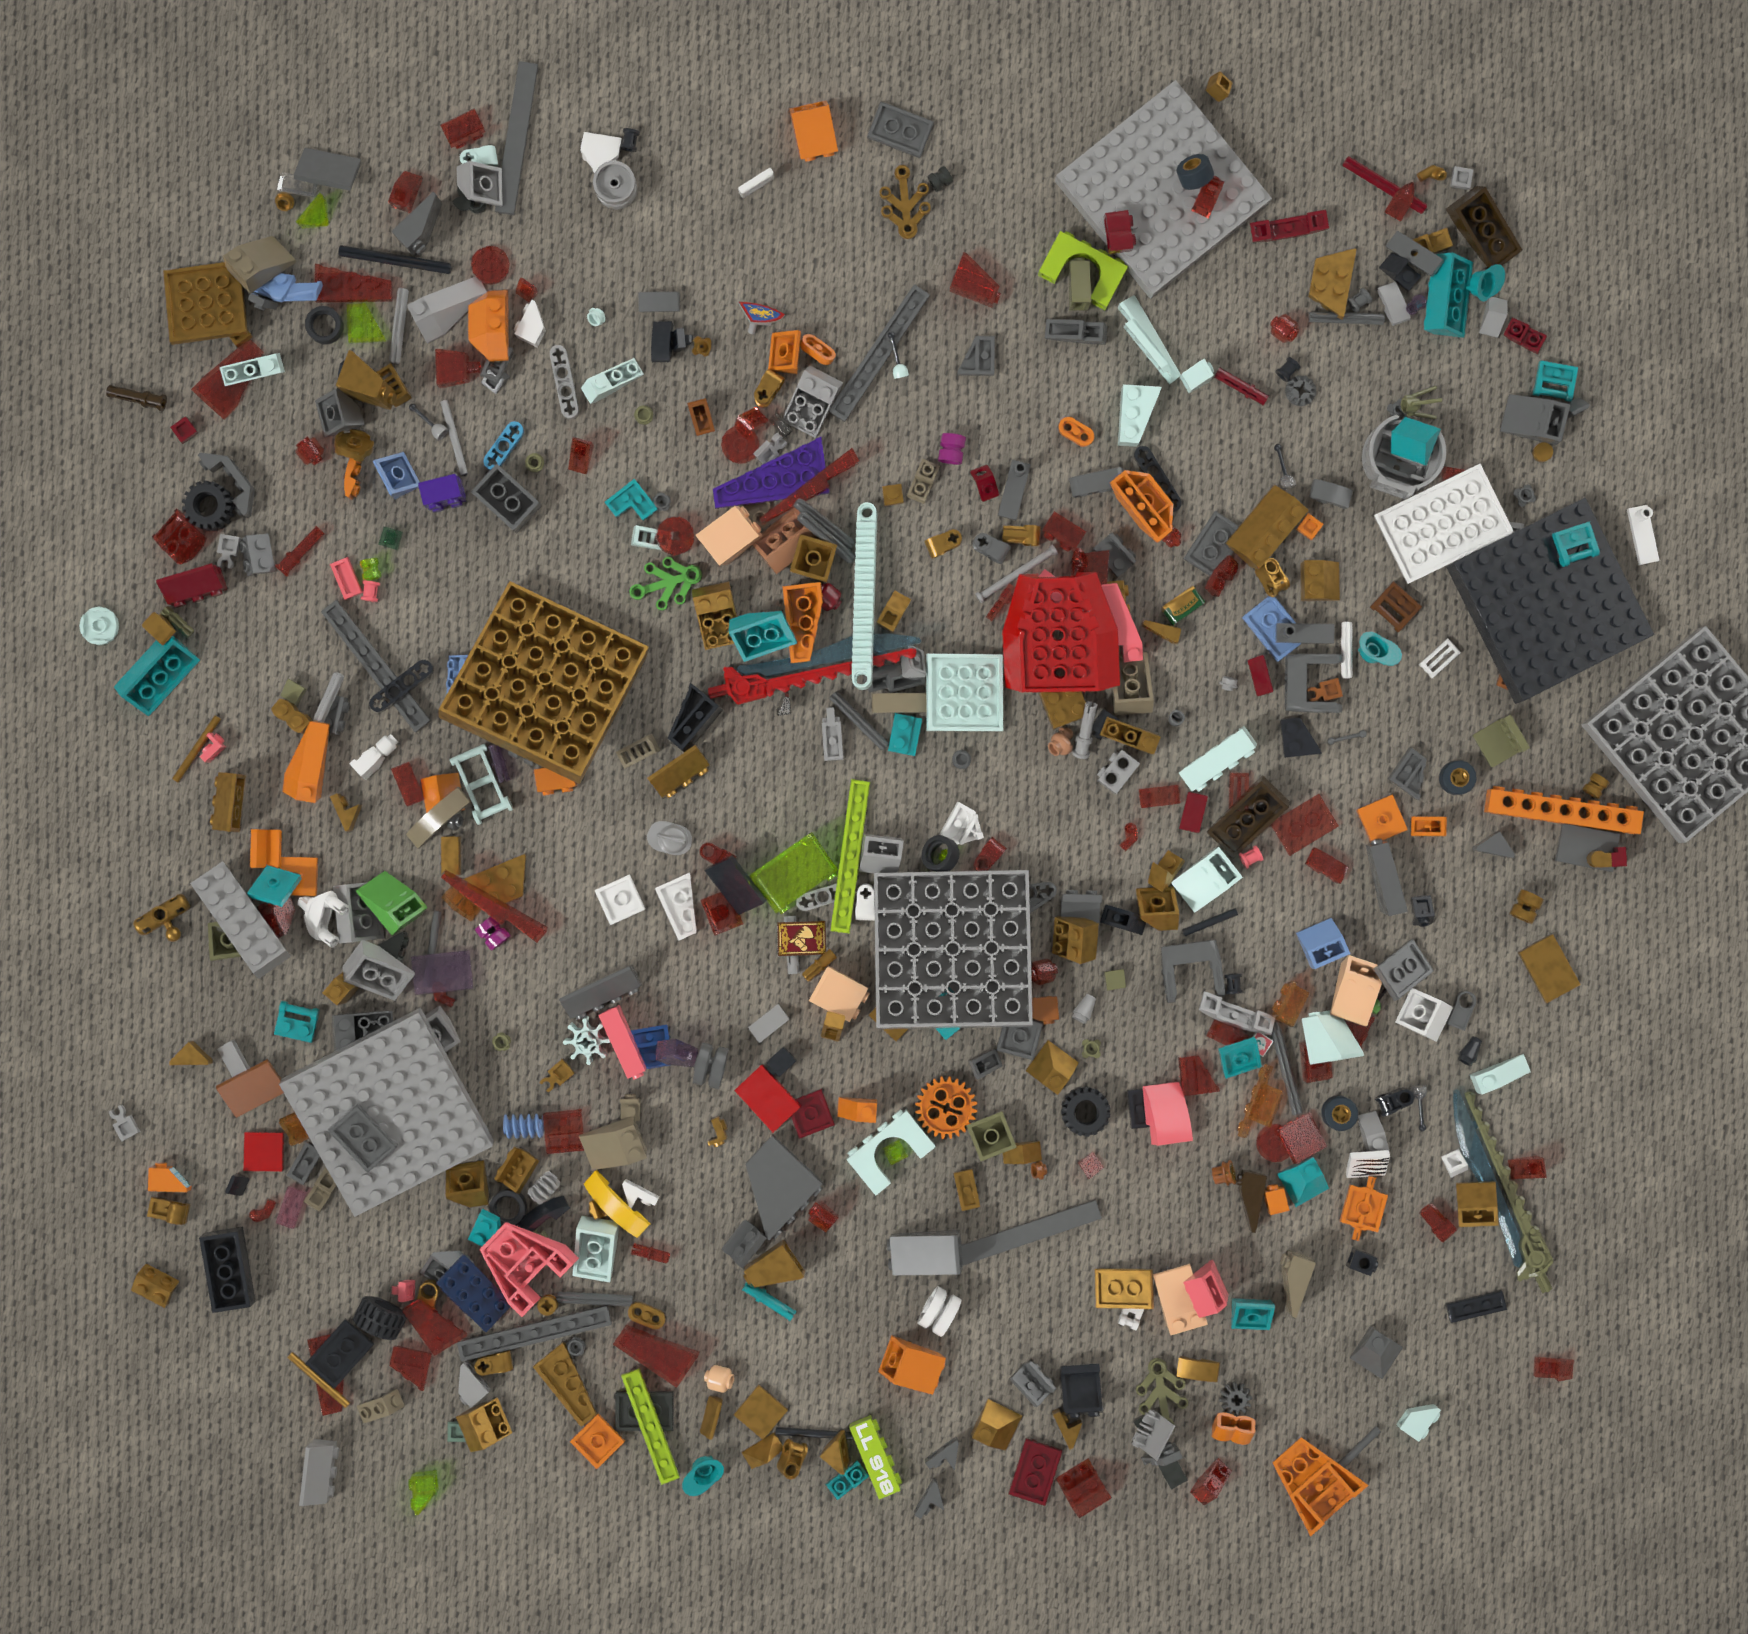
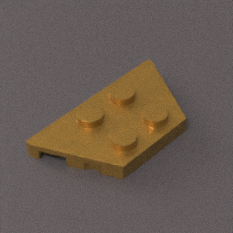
M1350 249L1316 258L1308 297L1315 302H1319L1326 310H1331L1337 314V318L1343 320L1357 249Z
M526 854L456 883L487 911L518 899L524 895Z

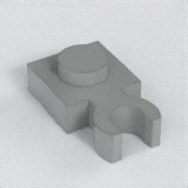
M779 433L772 437L770 443L766 440L753 453L762 465L775 459L779 455L777 451L787 445V442L782 439L783 437Z
M220 534L217 553L222 554V557L218 559V567H222L223 562L228 561V568H233L232 556L238 557L240 537Z
M119 1105L120 1114L117 1115L114 1110H111L109 1115L117 1121V1123L113 1124V1127L122 1142L141 1131L132 1115L126 1117L125 1107Z

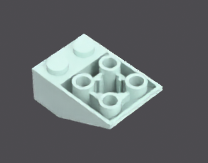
M1215 847L1173 880L1171 884L1195 913L1243 877L1219 847Z

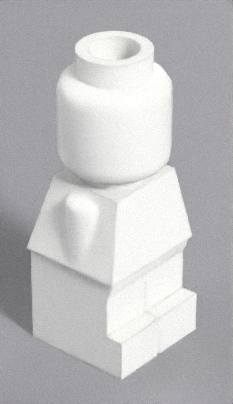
M391 734L383 736L376 743V748L374 746L363 752L357 761L354 759L349 764L362 778L367 780L373 773L379 770L385 759L384 755L388 756L396 749L398 741Z

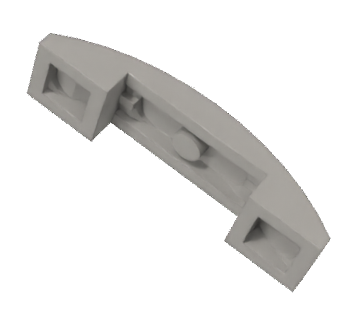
M1203 992L1199 1010L1204 1014L1243 1030L1266 1035L1272 1034L1275 1016L1259 1010L1253 1012L1222 1001V997Z

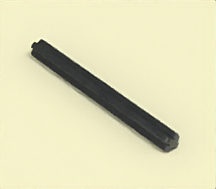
M340 245L338 254L341 257L450 274L452 265L446 262Z

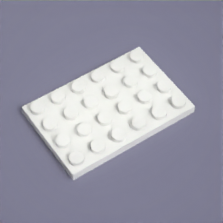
M1481 464L1374 515L1407 584L1514 533Z

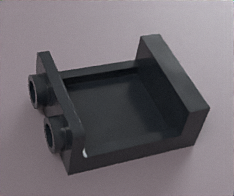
M1099 1364L1060 1367L1064 1416L1069 1415V1419L1080 1418L1081 1414H1088V1417H1099L1100 1413H1103Z

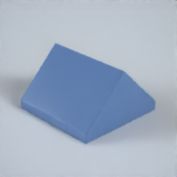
M404 452L373 461L390 496L394 499L419 487V480Z

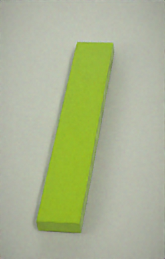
M640 1368L622 1374L623 1383L661 1485L680 1478Z

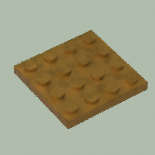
M225 262L163 271L169 341L171 345L248 334L244 288L227 270Z

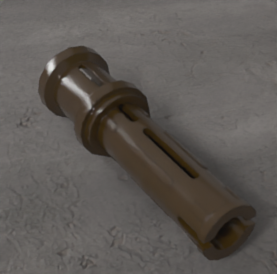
M109 385L106 390L107 397L141 404L144 408H157L161 412L166 408L167 396L164 394L155 395L151 394L150 391L138 392Z

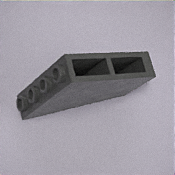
M774 1135L745 1164L768 1240L772 1237L776 1239L783 1231L781 1229L785 1223L789 1225L796 1218L794 1214L799 1209L802 1211L810 1203L808 1199L812 1195L814 1197L817 1196L823 1189L821 1187L823 1182Z

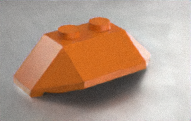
M508 290L488 291L468 305V340L488 361H509Z
M1124 470L1110 482L1117 500L1139 528L1156 543L1172 531L1173 503L1149 473Z

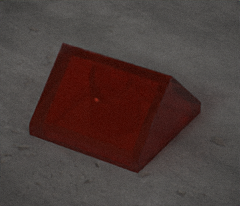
M721 892L700 900L714 936L743 925L741 916L737 914Z
M1299 1042L1303 1081L1312 1083L1333 1078L1331 1062L1310 1064L1306 1042Z

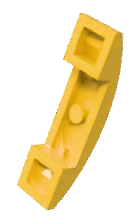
M595 1170L584 1183L588 1193L612 1220L638 1238L650 1223L638 1211L634 1212L608 1186L610 1183Z

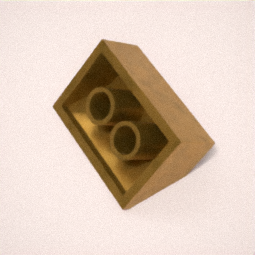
M694 745L647 779L662 798L667 797L669 799L677 793V788L680 786L685 788L693 782V777L696 775L701 777L709 771L708 767L711 765L700 749Z
M218 772L214 782L215 787H217L216 795L213 796L212 800L214 814L210 818L212 830L240 832L246 775Z

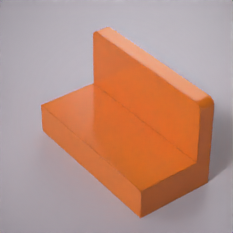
M251 829L250 868H265L267 865L281 868V830Z

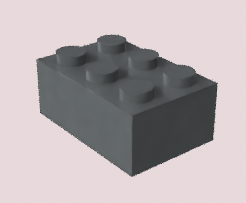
M498 464L471 491L516 534L542 507L540 502Z

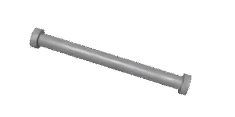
M1050 545L1049 549L981 593L977 592L975 595L979 602L983 603L984 599L1017 579L1019 574L1026 573L1052 555L1056 556L1058 554L1056 548Z

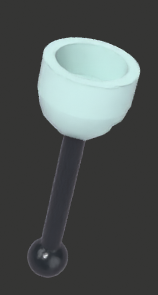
M891 331L888 333V338L891 339L897 364L893 368V376L896 379L908 376L909 373L907 367L900 364L894 339L895 333Z

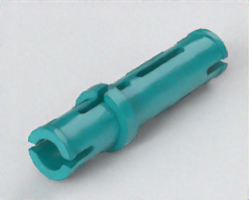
M746 1281L742 1291L754 1297L756 1302L763 1303L788 1319V1321L792 1320L796 1310H793L767 1293L765 1288L754 1287L753 1284L749 1285Z

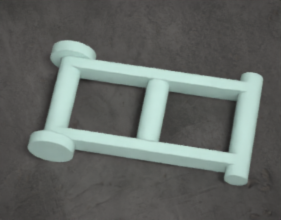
M485 743L450 759L452 766H457L475 808L472 814L477 825L482 824V819L504 809L514 810L509 797H504L487 759L485 751H488ZM481 754L489 775L469 783L460 762ZM493 782L501 803L481 811L472 790Z

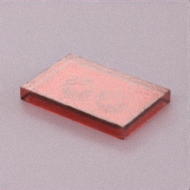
M1320 794L1313 796L1280 816L1270 825L1289 856L1339 827Z

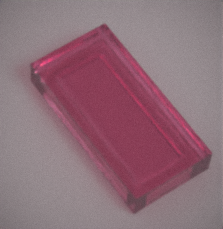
M291 1186L287 1187L276 1224L295 1229L304 1203L303 1201L307 1194L306 1191Z

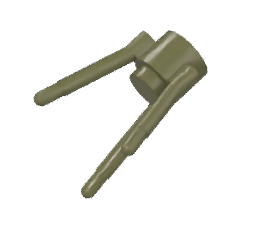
M1437 386L1411 395H1405L1401 400L1402 412L1406 413L1407 417L1417 416L1437 419L1435 415L1416 412L1421 408V405L1442 402V398L1421 401L1419 398H1416L1436 390Z

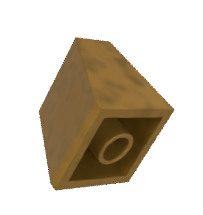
M349 350L336 387L351 399L391 410L392 405L396 402L397 392L360 357Z
M783 1239L745 1265V1274L743 1276L749 1285L753 1284L754 1287L800 1280L804 1278L805 1270Z

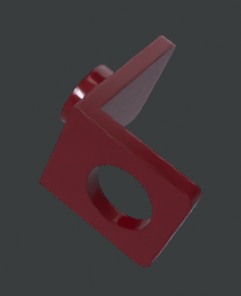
M988 465L970 471L971 476L976 482L982 502L999 496L994 475ZM981 471H986V473L983 475H977V473Z

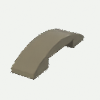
M457 787L428 811L406 835L419 849L445 823L464 809L471 800L460 787Z

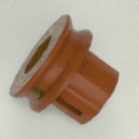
M1231 1160L1227 1163L1223 1161L1222 1166L1212 1167V1176L1215 1184L1226 1183L1229 1186L1232 1183L1236 1185V1173Z

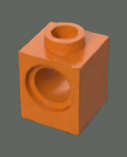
M1278 1184L1267 1186V1189L1264 1190V1199L1268 1213L1274 1215L1290 1211L1284 1188L1278 1186Z

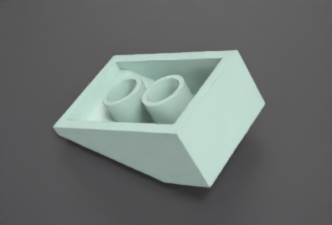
M581 1216L576 1229L574 1252L579 1259L573 1264V1276L604 1282L611 1281L619 1225L615 1221L595 1220L594 1217Z

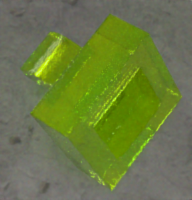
M899 1139L882 1148L891 1166L908 1157Z

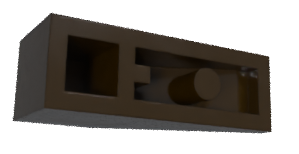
M1242 1170L1241 1174L1238 1173L1236 1185H1239L1238 1190L1249 1230L1252 1233H1256L1267 1176L1257 1172Z

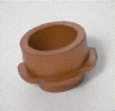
M1042 1161L1032 1163L1031 1174L1033 1178L1042 1180L1044 1175L1047 1174V1167Z

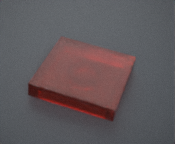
M1310 1112L1277 1129L1293 1164H1298L1327 1147Z

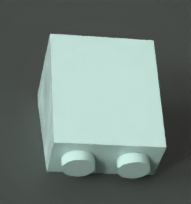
M1331 1010L1309 1013V1017L1302 1018L1310 1064L1364 1056L1361 1047L1344 1019L1330 1015Z

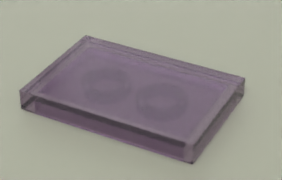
M469 950L411 956L412 971L415 972L413 976L415 995L473 989Z

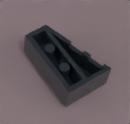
M691 682L686 697L681 704L682 707L667 738L683 752L694 746L723 711L722 708Z

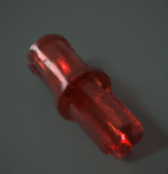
M637 1243L633 1244V1248L640 1251L632 1249L631 1255L647 1258V1261L654 1260L665 1264L669 1262V1252L655 1249L653 1246L647 1247Z

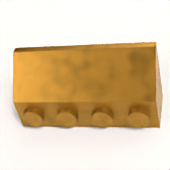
M1273 485L1225 544L1251 568L1260 569L1309 510L1294 496Z

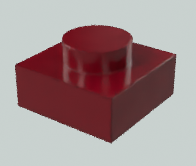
M186 416L170 427L182 444L198 434V431Z

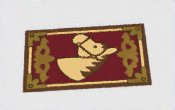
M826 921L777 922L778 956L823 955L826 952Z

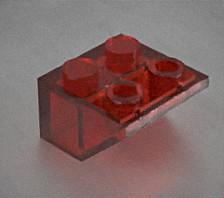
M1089 1458L1056 1478L1070 1506L1079 1518L1112 1498Z

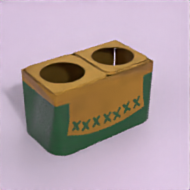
M1191 586L1165 604L1161 609L1171 625L1175 626L1174 624L1201 605H1205L1206 602L1194 586Z

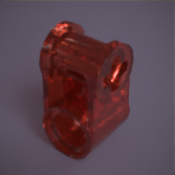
M991 837L975 859L974 869L976 871H988L1007 848L994 837ZM978 860H980V861L986 860V861H987V862H986L987 868L982 867V868L980 869V868L978 867V866H979Z
M710 842L700 847L701 857L712 864L731 855L735 859L737 858V856L729 851L721 849ZM705 846H711L714 849L712 856L707 857L703 854Z

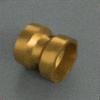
M1593 773L1590 777V782L1585 784L1582 790L1593 798L1599 799L1602 795V790L1607 788L1610 783L1604 777Z

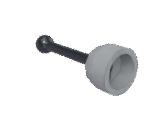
M415 404L409 405L411 411L416 412L432 427V435L438 441L444 438L448 433V429L444 425H434L417 409Z

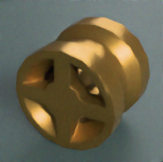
M546 1294L538 1302V1311L545 1316L552 1315L558 1307V1302L554 1295Z

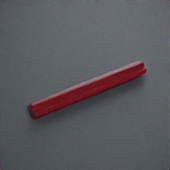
M1348 156L1345 159L1343 167L1418 213L1422 214L1426 210L1427 204L1353 158Z

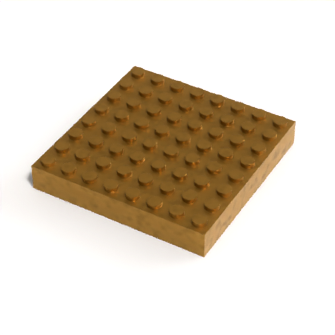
M509 581L438 709L439 718L580 784L648 655L649 646Z

